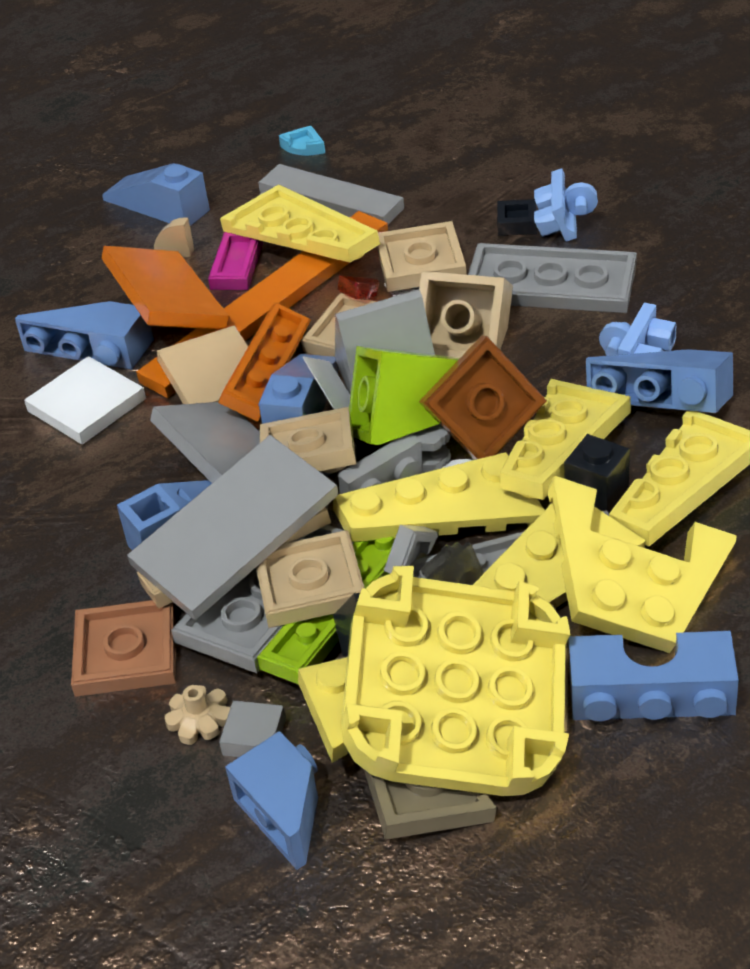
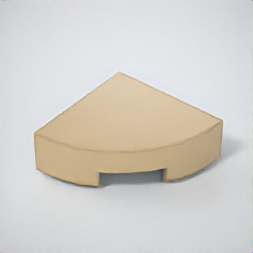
M177 218L165 226L155 240L154 250L178 251L182 257H191L195 249L189 219Z

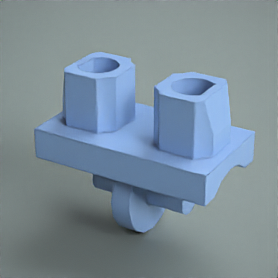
M563 169L552 171L551 184L534 190L535 202L539 209L534 211V221L542 237L561 231L566 242L576 239V215H587L596 208L598 203L597 191L590 184L582 182L574 183L566 188Z
M643 303L631 325L627 322H611L606 324L600 332L599 342L607 356L671 351L676 341L677 324L676 322L657 319L656 305Z

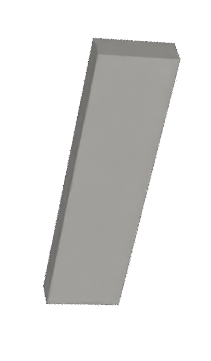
M278 164L258 182L260 193L268 191L279 184L347 217H351L356 212L361 211L389 224L404 209L403 197Z

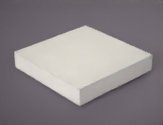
M88 356L24 401L28 412L83 445L146 399L144 387Z

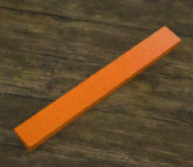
M361 211L349 217L377 230L378 233L388 231L387 222ZM302 251L223 308L229 315L227 327L235 325L244 341H246L258 331L274 302L290 308L350 262ZM196 328L175 344L218 331L219 329ZM157 357L136 371L139 383L166 398L176 393L157 361Z

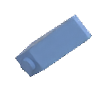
M175 163L126 176L102 194L103 200L167 223H171L172 220L177 218H188L191 226L210 211L203 172Z
M299 354L270 376L258 403L262 424L323 412L327 397L305 363L303 356L329 361L338 374L339 367L335 357Z

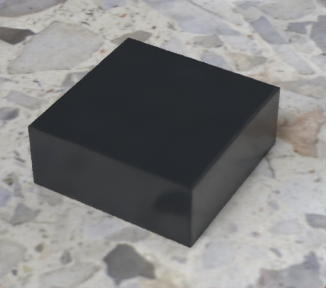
M535 199L497 201L498 236L537 234V226L534 221V211H536Z

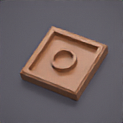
M153 600L75 610L71 678L74 696L176 684V643H174L171 631L176 625V607L174 602L158 609Z

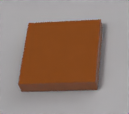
M481 335L419 402L474 460L497 455L547 400L488 336Z

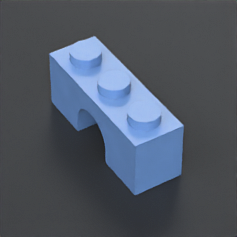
M731 631L676 633L675 657L668 663L660 666H644L632 661L624 651L622 635L569 637V675L573 720L606 721L609 719L632 718L657 720L665 717L701 716L714 718L736 715L739 679Z

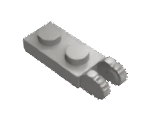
M437 424L394 440L360 460L355 465L340 472L338 475L340 494L441 469L442 466H446L449 460H451L450 449L444 446L445 443L449 442L450 434L441 424Z

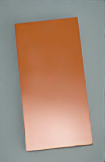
M103 246L101 259L148 326L219 330L227 327L229 315L178 251Z

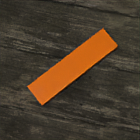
M274 302L222 391L218 403L258 422L261 417L258 403L270 376L291 361L311 320Z

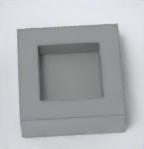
M233 700L219 741L222 755L240 757L278 731L282 733L286 722L284 706Z

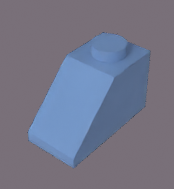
M278 731L225 766L234 801L294 868L298 870L307 862L318 802L314 774L318 769L312 755L303 745L299 744L295 747Z

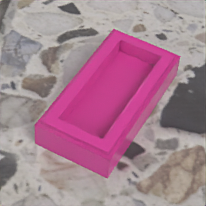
M225 232L208 277L210 290H249L263 241Z

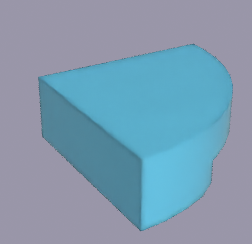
M312 126L279 135L280 147L289 153L302 156L326 153L324 141Z

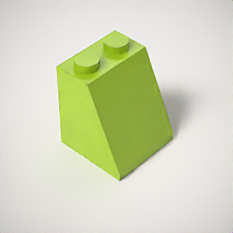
M356 346L349 403L353 437L369 444L381 445L440 424L419 401L460 358Z

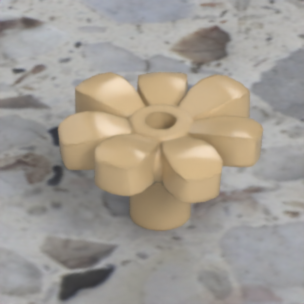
M191 685L184 689L182 695L175 694L169 702L171 712L165 714V723L168 730L172 732L178 731L180 742L192 745L197 741L199 733H201L205 740L218 736L220 733L218 726H225L230 707L225 706L228 701L225 692L217 688L207 694L204 686Z

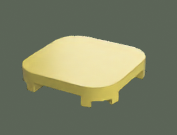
M393 566L392 573L372 581L366 589L362 587L350 628L341 718L343 743L354 762L369 774L392 782L490 795H525L543 786L562 759L569 738V733H564L565 645L571 635L567 616L560 618L554 607L536 594L539 587L522 581L518 582L515 591L417 578L413 577L414 566Z

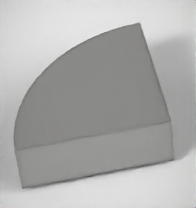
M400 525L384 571L390 574L392 573L393 566H411L421 552L426 555L429 554L438 537V532L425 526Z

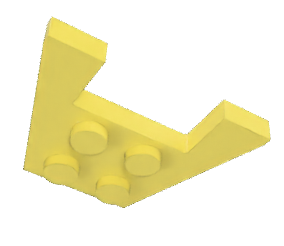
M554 476L547 493L549 502H554L556 519L553 525L556 539L561 540L564 555L561 567L571 621L611 635H622L624 639L670 653L676 646V633L685 631L736 543L737 535L694 522L687 532L684 561L591 531L590 527L597 489Z

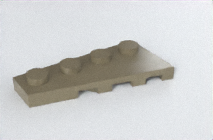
M364 770L385 840L494 822L496 806L487 794L481 795L475 792L392 782L373 776Z

